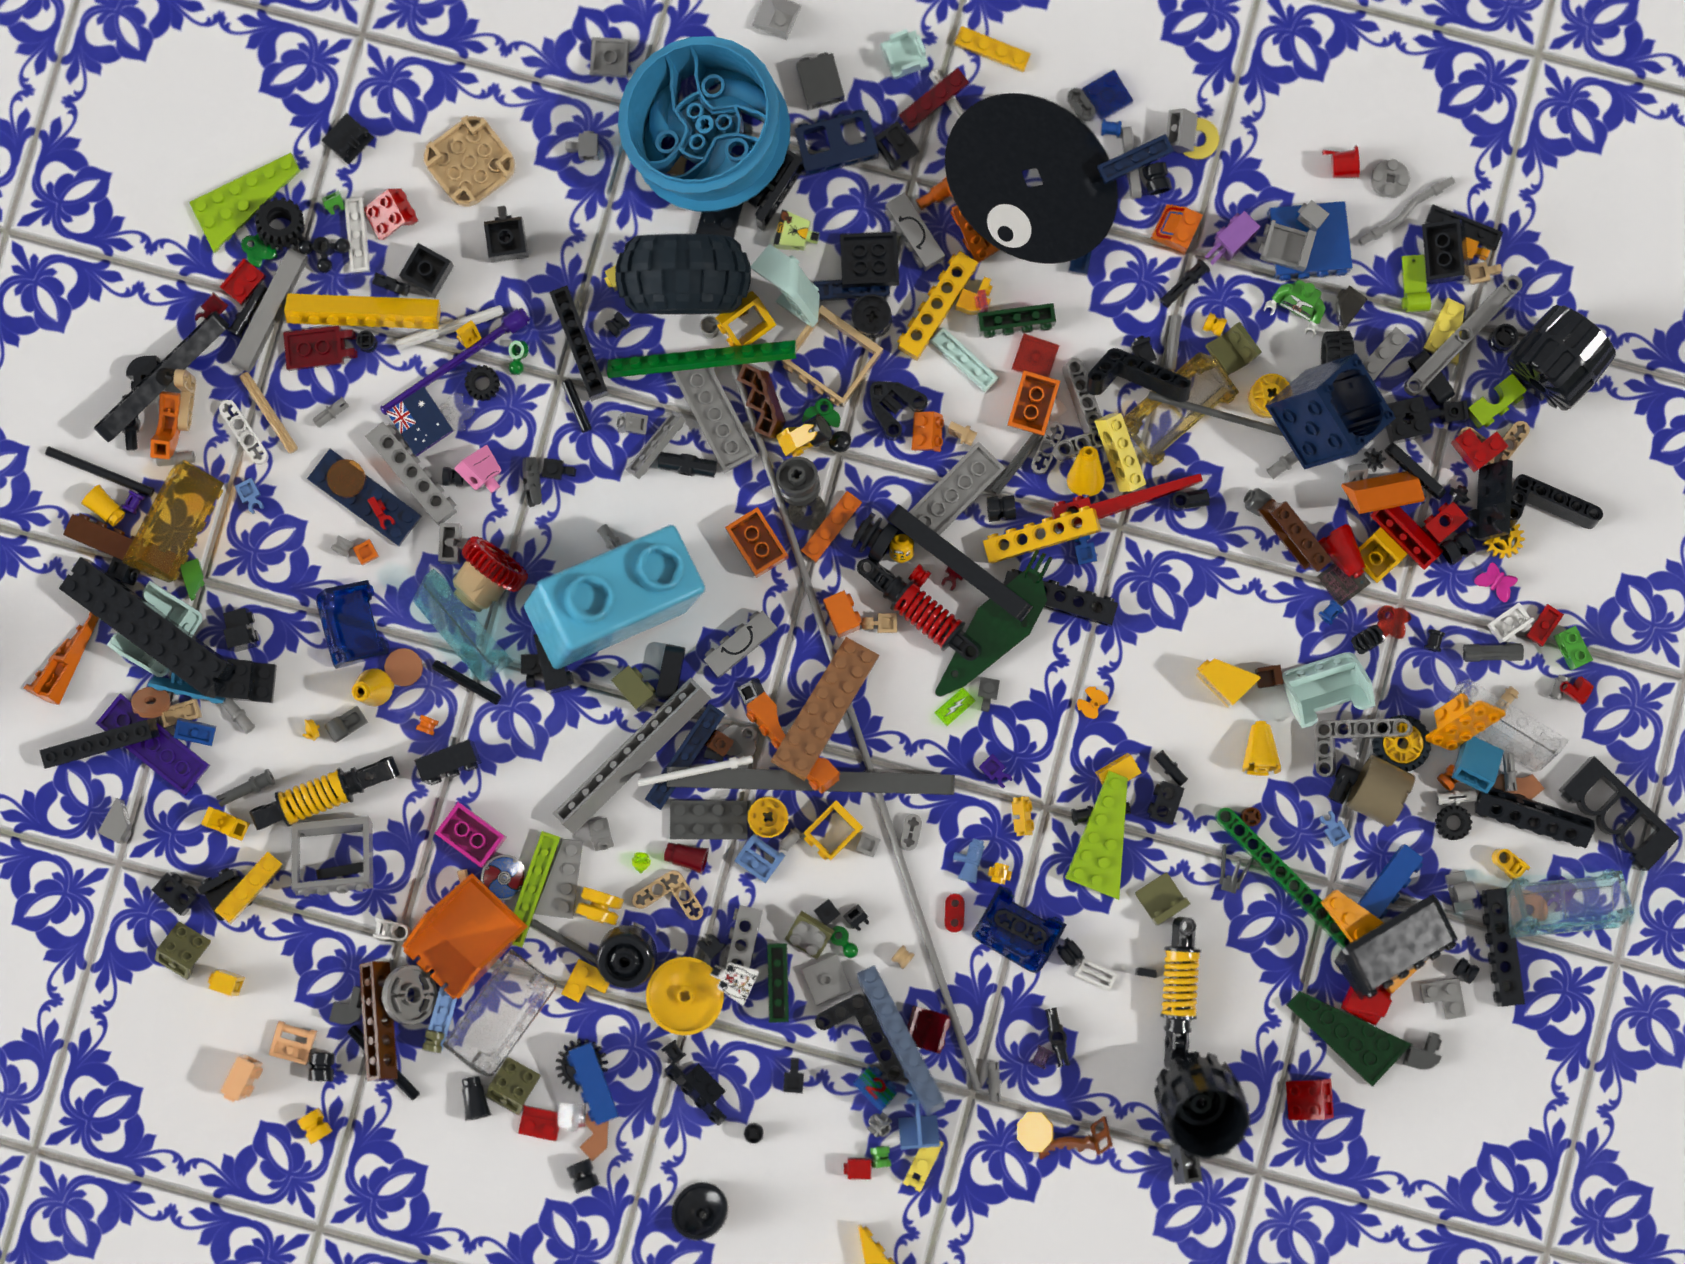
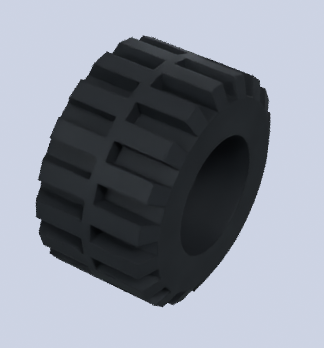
M277 197L273 198V201L268 199L265 201L266 205L261 204L259 206L260 210H257L255 217L257 234L260 240H263L266 246L270 244L272 249H275V247H278L279 250H283V247L290 249L292 244L296 246L298 244L297 240L301 241L303 238L302 234L305 231L302 211L290 199L288 201L281 197V200H277ZM277 218H285L291 222L288 227L280 230L270 226V223Z
M1326 331L1324 333L1321 343V365L1355 354L1354 341L1350 331Z

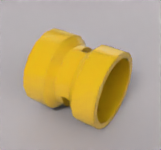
M1210 312L1202 330L1206 332L1211 331L1214 335L1220 337L1227 319L1217 318L1215 314Z

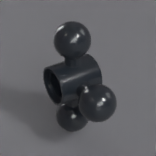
M318 237L313 244L306 239L300 241L298 249L304 255L310 254L313 250L321 254V259L317 262V268L320 272L327 273L332 269V263L328 256L332 255L335 249L339 253H347L350 249V243L344 238L338 239L336 243H333V241L325 237ZM327 242V249L322 251L321 245Z

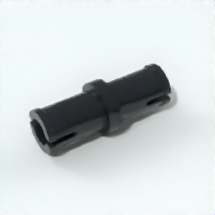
M1164 750L1155 755L1154 759L1163 767L1164 773L1166 775L1169 774L1178 786L1183 785L1188 780L1177 767L1178 764L1173 762Z

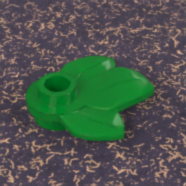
M258 234L255 236L248 235L242 239L241 248L247 253V259L253 266L260 268L263 259L271 260L278 257L276 249H272L270 244L266 246L263 240H260ZM251 241L254 243V246L249 247L247 243Z
M826 398L819 399L815 406L807 408L803 414L802 423L819 414L825 418L829 426L838 428L840 425L839 413L834 410L833 403ZM822 405L828 407L826 411H822L820 408Z

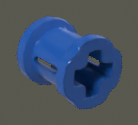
M1103 119L1101 136L1115 135L1117 138H1120L1122 121L1109 122Z
M1331 600L1330 605L1323 612L1320 611L1318 615L1328 625H1331L1338 614H1342L1344 610L1337 602Z

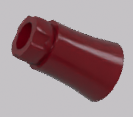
M668 843L664 860L703 874L709 848Z

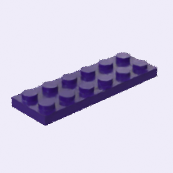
M120 693L95 724L104 731L152 718H142L136 712L134 713L131 701ZM157 723L160 737L125 746L126 749L183 795L189 793L211 766L180 740L173 738L174 735L159 723Z

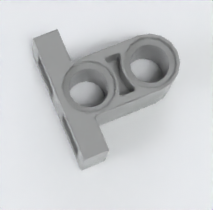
M1465 871L1444 875L1454 913L1475 909L1472 899L1477 898L1476 887L1473 881H1467Z

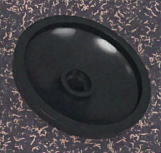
M705 1182L692 1184L685 1188L674 1201L671 1214L673 1225L687 1239L699 1241L710 1238L724 1225L728 1215V1202L724 1193L715 1185ZM707 1213V1216L702 1218L703 1214Z

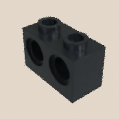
M1165 781L1156 784L1153 795H1156L1154 803L1150 802L1147 813H1150L1149 818L1167 825H1173L1185 788ZM1165 788H1169L1173 792L1170 799L1165 798L1163 795ZM1159 806L1165 807L1167 811L1164 817H1160L1157 814Z
M167 872L153 887L152 891L180 916H185L200 899L196 895L198 892L192 886H186L182 883L183 878L176 872L173 874ZM168 881H172L174 884V888L170 892L166 889ZM184 893L188 896L186 904H182L180 901V897Z

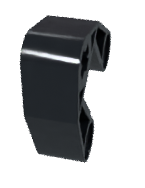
M877 381L870 386L869 394L872 414L887 439L895 441L902 434V426L880 404L883 403L896 415L903 406L890 395L891 393L914 412H924L927 408L928 399L924 394L899 382ZM875 388H877V390L878 388H881L882 394L879 395L878 393V395H875ZM921 399L924 401V405L917 407L914 405V401ZM896 427L899 432L896 435H891L888 429Z

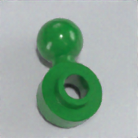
M515 340L510 343L508 349L510 356L513 358V361L509 364V371L513 375H519L524 370L521 359L528 355V345L522 340Z
M842 926L834 927V933L830 941L836 946H842L843 954L847 958H854L858 954V947L854 943L848 942V931ZM841 932L842 938L836 939V933Z

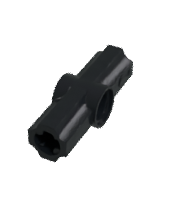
M661 452L658 468L676 471L686 476L699 475L715 478L717 461L701 459L690 454L678 455Z

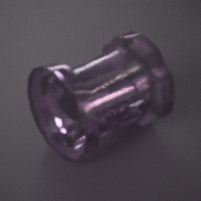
M1038 1045V1050L1034 1058L1030 1060V1063L1046 1069L1045 1065L1049 1056L1053 1055L1054 1052Z

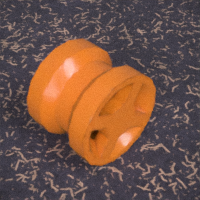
M421 715L420 724L415 729L433 736L435 733L434 728L438 725L439 721Z

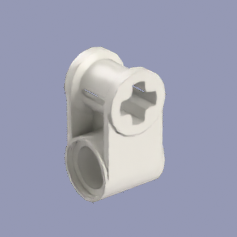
M376 918V931L372 937L406 941L412 929L407 924ZM400 927L406 930V934L402 938L398 936V929Z

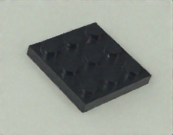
M897 232L840 234L842 288L899 285Z

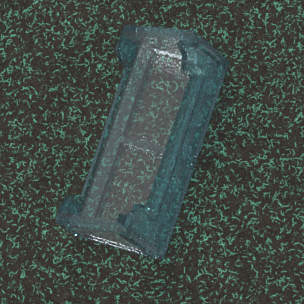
M1608 869L1603 871V874L1599 877L1529 883V880L1524 879V877L1514 878L1507 886L1508 919L1511 938L1621 927L1634 915L1622 870L1614 871V869Z

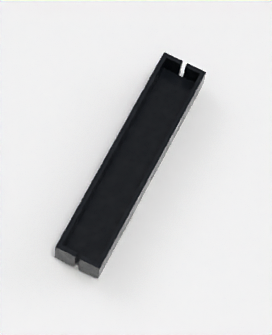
M80 557L71 570L73 575L68 574L59 589L201 694L215 698L223 683L214 680V678L226 681L236 666L94 562Z

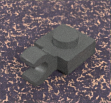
M981 677L977 696L983 698L981 711L989 712L991 699L997 700L1000 680Z

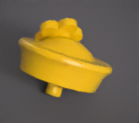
M305 719V731L307 734L302 736L316 741L320 737L318 731L320 726L319 724L316 725L313 719Z

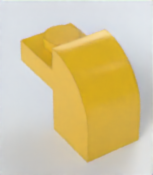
M983 278L978 293L963 288L955 310L969 315H977L984 312L991 303V299L985 297V295L989 297L993 287L990 285L991 279Z
M210 806L201 822L206 827L241 841L250 824L245 820Z

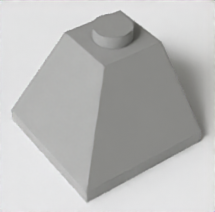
M762 0L752 26L787 40L801 5L789 0Z

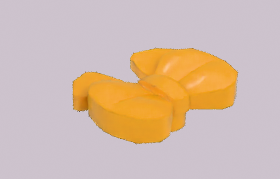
M1088 687L1085 689V692L1092 700L1087 702L1078 699L1077 708L1087 718L1095 719L1098 717L1100 705L1108 703V696L1103 691L1096 690V687Z

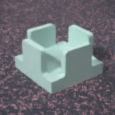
M907 29L890 35L888 41L880 43L893 79L929 67L926 50L916 30L908 33Z

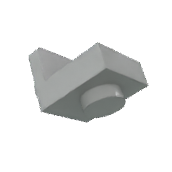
M607 817L588 822L595 851L606 850L614 846Z

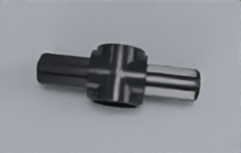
M138 416L133 419L134 423L132 426H126L122 430V433H125L126 450L134 451L138 448L136 433L139 432L141 426Z

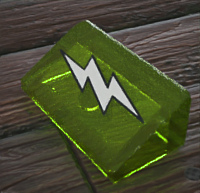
M962 687L934 713L948 727L976 700Z

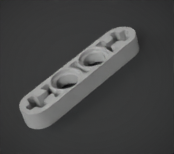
M1131 126L1122 127L1121 139L1123 152L1126 153L1134 149L1135 146ZM1137 169L1127 174L1131 199L1142 197L1139 171Z

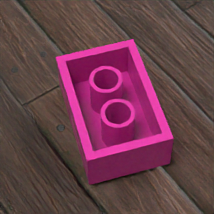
M457 802L435 832L437 836L481 868L494 856L507 838L460 802Z

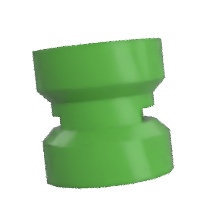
M889 1146L870 1148L871 1155H873L872 1168L891 1166V1160L888 1158L890 1153Z

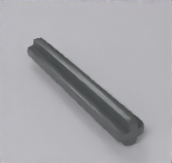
M1032 434L991 487L995 494H1000L1042 440L1043 436Z

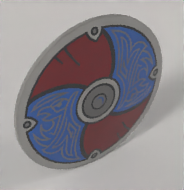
M505 854L491 858L484 865L481 872V882L502 901L516 897L521 892L526 878V870L522 862L514 856Z

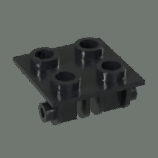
M346 113L321 141L350 165L374 137L364 126L362 127Z

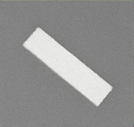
M364 198L344 199L347 239L350 243V273L370 272Z

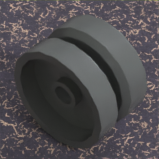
M791 457L783 461L778 467L776 481L784 501L790 505L803 506L817 498L821 487L817 468L812 461L804 457Z

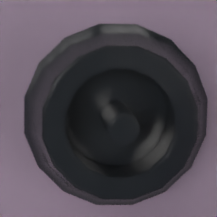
M845 431L834 433L832 439L829 440L830 449L838 453L847 451L851 445V437Z
M1458 485L1457 489L1450 487L1449 494L1455 498L1453 500L1455 503L1459 500L1466 504L1471 500L1466 495L1468 493L1466 486Z

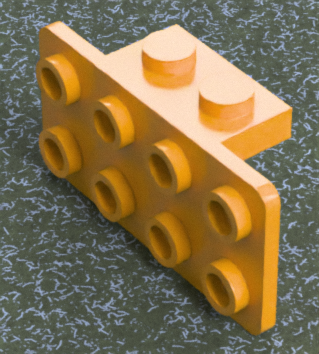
M1461 693L1434 711L1437 728L1427 734L1425 739L1427 742L1447 750H1455L1493 723L1499 721L1506 715L1505 710L1481 700L1469 706L1467 695Z

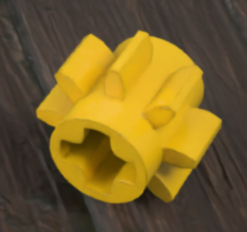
M996 862L994 867L990 866L988 876H992L991 882L1005 885L1006 880L1010 881L1012 872L1008 871L1009 866Z

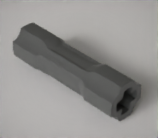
M1522 643L1463 645V660L1465 662H1480L1482 660L1523 661L1524 658Z

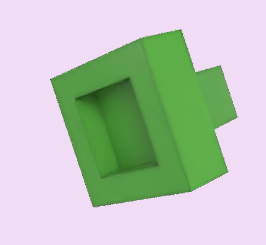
M339 190L322 198V202L330 214H335L333 210L334 205H338L342 211L344 210V203Z

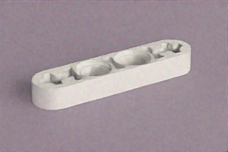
M231 400L221 402L219 406L221 415L250 459L257 465L265 464L269 458L268 452L237 405ZM226 405L233 406L231 411L235 415L234 417H231L228 412H224ZM236 420L244 422L242 429L236 430L234 428ZM248 435L254 437V442L251 445H245L244 438ZM256 447V449H257L260 453H264V454L262 455V458H263V459H262V460H259L258 458L255 459V457H257V454L255 453L254 450H251V451H249V450Z

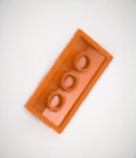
M1407 471L1343 483L1341 485L1359 514L1423 502L1425 500L1419 478Z

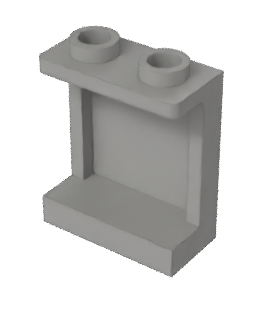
M1276 220L1266 224L1263 233L1266 236L1265 242H1261L1258 253L1261 254L1260 260L1304 272L1307 268L1316 231L1309 230L1304 232L1276 224Z

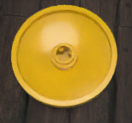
M693 957L674 958L659 966L652 974L646 989L647 1008L653 1020L664 1030L677 1035L696 1034L712 1025L719 1016L724 1002V992L717 988L720 980L710 975L713 968L706 962Z

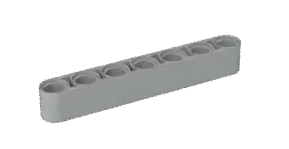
M291 248L288 249L233 355L232 365L247 372L252 371L285 307L287 293H292L307 264L308 256Z

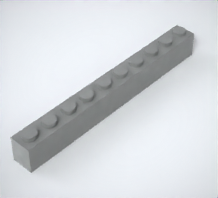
M690 677L553 815L571 833L575 834L711 699L710 696Z

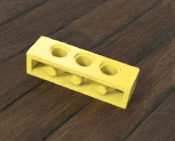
M1122 413L1108 414L1095 420L1094 422L1119 492H1131L1146 485Z

